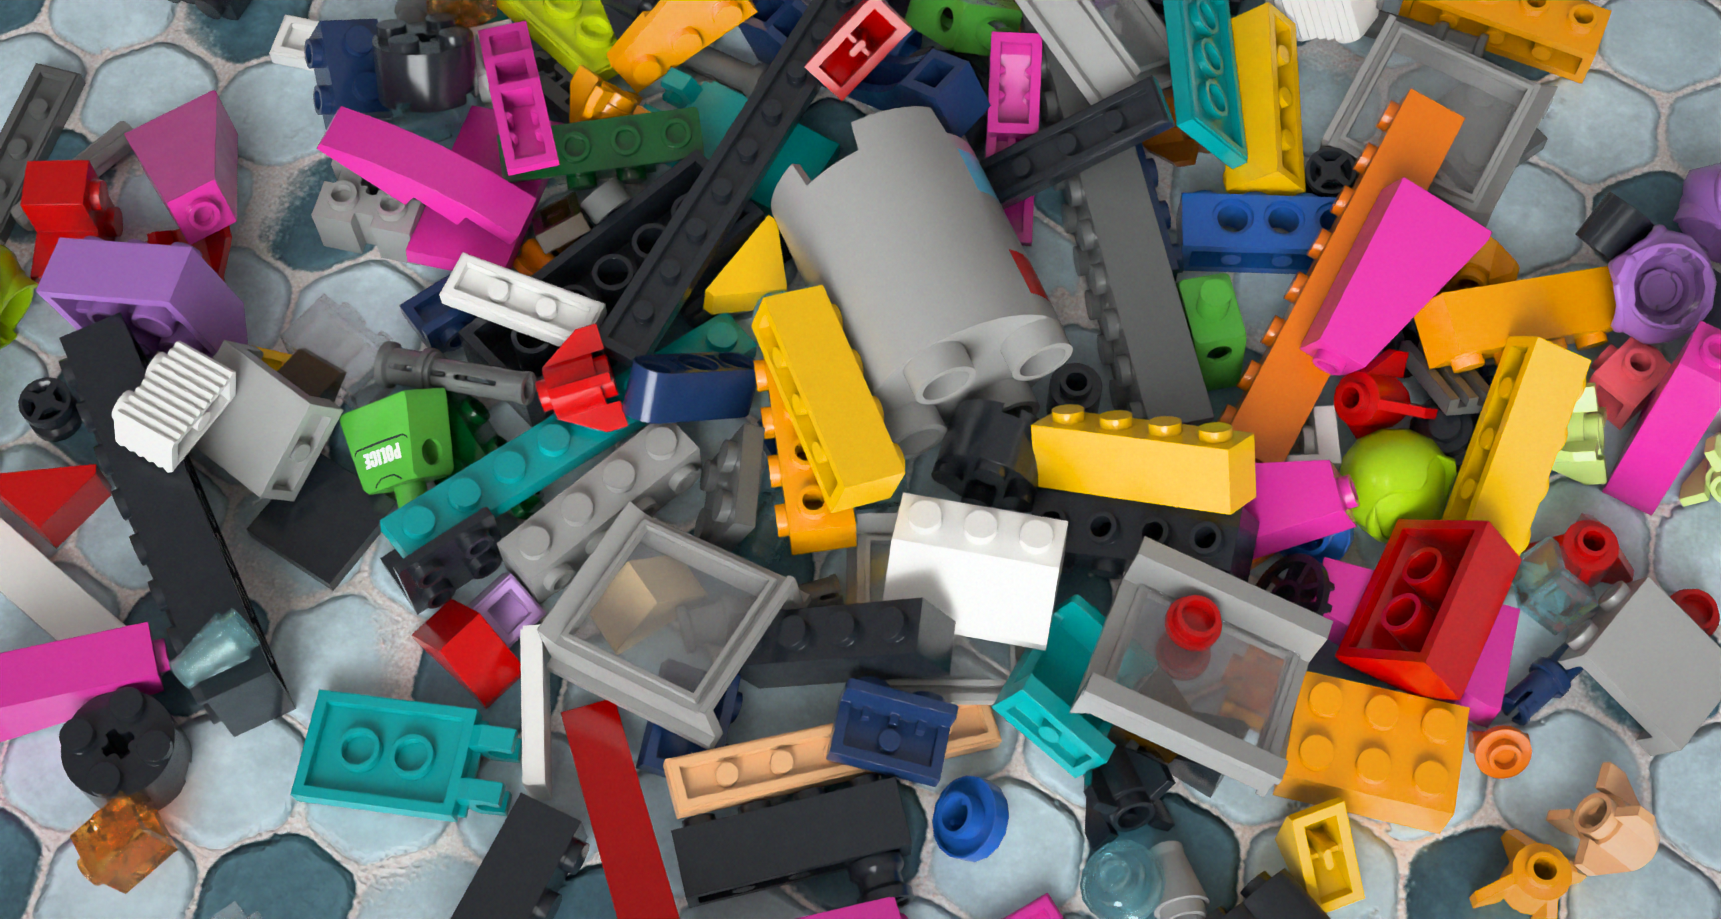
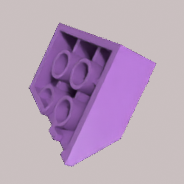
M86 236L84 239L59 238L36 289V292L76 330L120 312L148 359H153L157 351L168 354L169 349L174 347L176 341H181L210 358H213L218 352L224 340L248 345L243 301L205 262L201 252L186 243L174 242L171 245L149 244L138 239L116 242L105 241L95 236Z

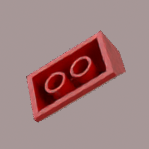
M1398 519L1335 657L1340 662L1408 694L1427 698L1461 700L1522 559L1495 527L1486 520Z

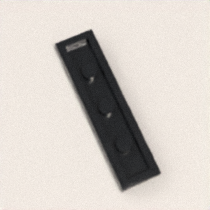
M1151 75L979 161L1004 210L1174 127L1175 123L1160 84Z

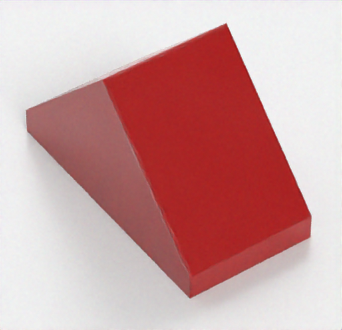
M862 0L841 17L804 67L843 101L912 30V26L884 0Z
M96 464L0 473V500L56 549L111 496L112 486Z
M452 598L411 635L485 709L489 708L521 678L520 661L483 616Z

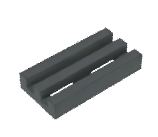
M1411 340L1401 341L1399 350L1409 352L1406 368L1446 416L1481 413L1490 386L1475 369L1461 373H1453L1452 366L1429 370L1421 340L1418 347Z

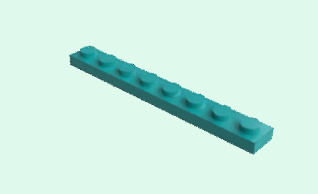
M729 313L718 314L654 354L727 351L741 353L754 358L756 357L758 345ZM631 368L616 376L615 381L619 395L607 398L608 404L621 400L623 405ZM556 414L382 518L380 520L381 532L402 558H405L484 507H488L494 517L497 518L648 423L626 415L629 426L611 432H604L558 420Z

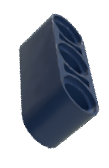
M727 351L636 356L633 358L622 411L633 419L654 424L747 417L750 413L756 389L753 362L756 359L741 353Z

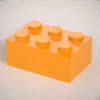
M1306 671L1279 756L1288 760L1283 780L1279 785L1274 784L1273 795L1313 805L1340 796L1345 801L1347 813L1440 834L1455 813L1470 708Z

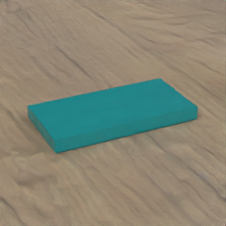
M1163 0L1176 125L1231 169L1247 163L1248 154L1229 0Z

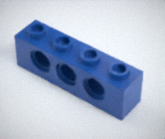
M1211 190L1181 193L1176 216V243L1180 245L1182 251L1184 271L1297 274L1300 271L1306 274L1314 260L1307 256L1312 242L1321 228L1330 230L1337 217L1330 212L1337 197H1318L1312 193L1280 196L1267 195L1257 191L1245 194H1217ZM1229 226L1235 228L1238 231L1230 232L1223 229L1222 227ZM1273 228H1281L1288 233H1279Z

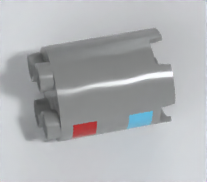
M911 106L894 108L851 122L858 151L839 160L819 174L813 181L810 180L800 164H791L780 178L773 192L771 200L772 215L806 288L823 285L831 304L834 303L838 306L843 319V331L851 349H855L861 357L864 379L871 395L876 396L881 402L886 429L892 442L900 446L904 459L919 456L938 445L947 432V426L956 407L963 401L973 399L994 400L1005 403L1002 410L1003 413L1019 418L1021 410H1024L1036 416L1040 405L1031 387L1045 375L1062 366L1070 358L1073 348L1055 309L965 135L960 138L947 133L931 107Z

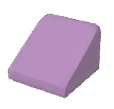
M503 573L498 576L467 605V607L479 612L508 648L520 638V629H523V626L536 624L546 614L544 609L512 573Z

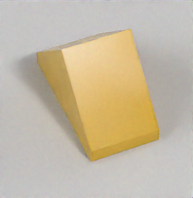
M768 215L705 290L703 309L711 315L758 310L763 297L787 292L779 230L773 217Z
M1339 796L1288 815L1277 833L1275 841L1290 874L1322 910L1327 913L1364 899L1365 896L1345 801Z

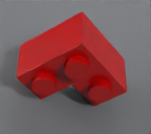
M89 160L27 161L20 206L37 232L30 277L39 284L59 238L84 239L86 236H95L105 241H115V237H120L123 232V216L121 209L115 207L110 199L106 182L99 179Z

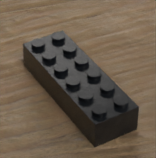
M697 149L530 277L604 303L607 314L600 326L601 328L709 160ZM751 200L747 203L686 302L713 282L765 220L764 212ZM480 317L474 319L458 332L468 362L522 372L530 371L535 374L536 381L544 379L542 367L560 348L554 344ZM599 351L592 352L593 357L604 355ZM607 356L611 367L619 362ZM485 379L489 384L496 385V381ZM537 389L529 405H520L517 402L506 401L531 428L555 413L554 409L544 412Z

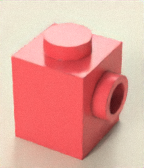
M1630 337L1619 349L1610 344L1591 365L1595 372L1588 383L1595 382L1598 406L1606 407L1607 420L1621 430L1645 406L1671 364L1666 361L1663 354L1657 348L1643 344Z

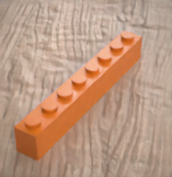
M1412 88L1399 103L1390 100L1380 115L1375 127L1382 130V133L1376 145L1368 142L1357 158L1353 170L1360 174L1353 188L1344 185L1335 199L1330 212L1337 217L1330 231L1321 228L1312 242L1307 256L1314 260L1308 272L1304 274L1298 271L1283 297V299L1291 302L1283 318L1275 315L1261 337L1260 343L1267 346L1259 363L1251 359L1237 382L1236 387L1243 390L1239 401L1235 407L1227 404L1216 421L1231 424L1234 431L1254 433L1255 463L1285 462L1331 375L1316 367L1312 362L1313 357L1299 348L1381 190L1405 177L1428 191L1465 120V117Z

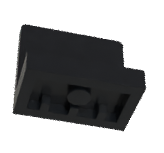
M484 507L405 558H402L398 551L394 549L380 559L389 575L418 615L427 608L435 609L444 605L454 596L457 589L474 578L483 579L495 572L503 560L497 546V542L502 537L494 515L488 507Z

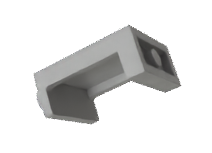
M224 340L212 359L236 371V396L194 447L257 496L294 502L338 422L343 409L329 399L309 396L261 360L263 352L257 347Z
M1649 576L1626 584L1623 581H1618L1600 596L1597 604L1601 609L1592 620L1588 619L1582 622L1568 635L1566 643L1569 645V648L1560 657L1558 662L1566 670L1575 667L1585 669L1644 728L1635 741L1650 756L1681 751L1721 700V647Z

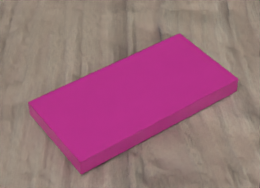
M472 105L451 151L502 177L497 142L499 131L494 109ZM550 121V125H551V126H552V125L564 124V123H559V122ZM549 179L512 183L537 199L518 238L510 245L468 218H464L456 225L426 205L405 250L407 262L453 271L461 254L464 252L511 269Z

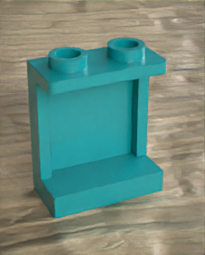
M1077 594L1054 607L1046 651L1026 647L992 705L996 712L1074 778L1085 774L1086 771L1092 768L1095 769L1107 763L1116 747L1107 738L1113 726L1112 723L1090 713H1069L1106 619L1096 606ZM1132 638L1114 681L1129 689H1133L1139 680L1152 674L1157 666V662Z

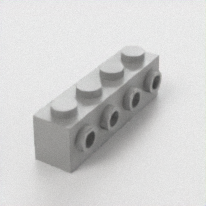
M650 423L497 542L506 569L512 573L539 605L572 581L628 501H631L645 514L653 517L657 511L672 499L690 489L701 477L703 469L699 447L676 423Z

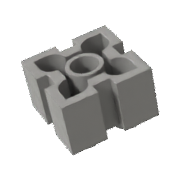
M332 159L331 166L337 181L334 183L324 181L311 214L323 245L360 254L363 253L366 243L377 245L381 258L420 265L407 262L405 250L426 205L414 197L404 205Z

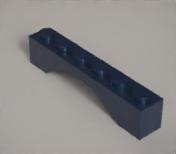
M752 0L758 12L738 26L758 61L771 65L808 7L801 0ZM934 48L925 55L913 58L887 54L847 96L881 111L911 106L931 107L945 131L960 138L965 135L991 106L970 62Z

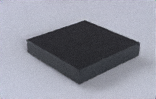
M320 453L295 501L271 499L246 530L253 539L334 591L381 534L380 520L397 510L398 504L384 493L369 495L363 490L359 477Z

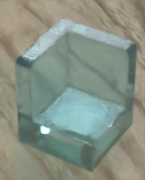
M1547 536L1520 556L1522 561L1512 582L1517 606L1556 636L1598 606L1595 591L1565 568L1559 542L1551 536Z

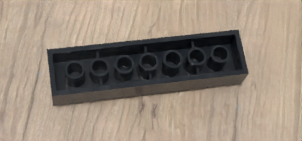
M119 312L59 337L67 358L59 360L60 368L72 390L76 389L81 400L76 403V407L89 433H94L99 444L93 447L104 473L106 476L111 475L116 489L111 491L112 497L122 518L125 521L129 520L135 533L129 536L131 544L143 566L147 565L153 579L148 581L149 589L161 612L166 611L172 624L166 630L180 659L185 658L191 671L185 677L199 706L204 705L213 724L222 721L233 737L295 710V705L189 453L173 472H167L163 467H158L154 462H148L144 456L139 457L135 451H129L126 446H120L115 440L114 419L112 418L113 408L125 391L131 390L135 392L136 388L141 386L150 364L149 359L122 314Z

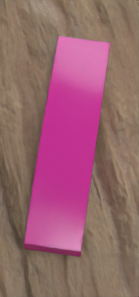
M521 21L477 30L508 176L560 165L527 22Z
M991 32L988 101L991 106L987 110L985 158L1039 132L1043 40L1039 33ZM1034 195L1004 209L1022 246L1032 245Z
M343 106L337 110L316 148L404 205L414 197L456 225L464 218H468L508 245L518 238L537 199L494 172L440 144L391 123Z

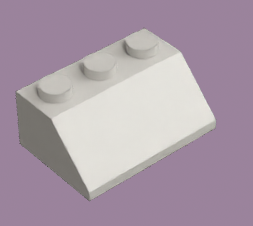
M903 492L891 541L883 601L923 597L956 621L954 633L956 635L1046 651L1065 555L1068 521Z

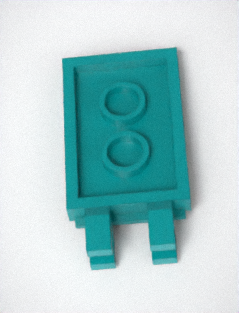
M672 67L661 80V87L666 89L662 94L663 101L678 109L696 107L698 109L704 156L709 160L748 98L714 80L711 84L703 81L700 86L691 75ZM646 103L643 105L650 112L662 111ZM798 123L750 200L764 212L766 217L768 215L773 217L771 210L773 192L791 164H800L810 180L813 181L819 174L835 163L840 155V144ZM680 161L669 162V163H663V164H665V165H667V166H669V167L672 168L673 166H675V165H676L677 163H679Z
M319 689L290 795L299 802L457 822L458 817L467 818L469 809L481 814L508 816L512 794L510 791H505V784L476 779L481 756L493 761L520 763L522 739L517 738L518 732L516 729L489 725V721L482 720L483 716L478 709Z

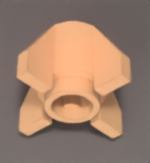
M1603 762L1595 786L1600 792L1593 793L1584 798L1577 806L1575 812L1572 809L1549 810L1546 821L1561 832L1580 839L1573 865L1588 876L1637 870L1654 857L1660 842L1656 818L1639 804L1626 773L1612 762Z

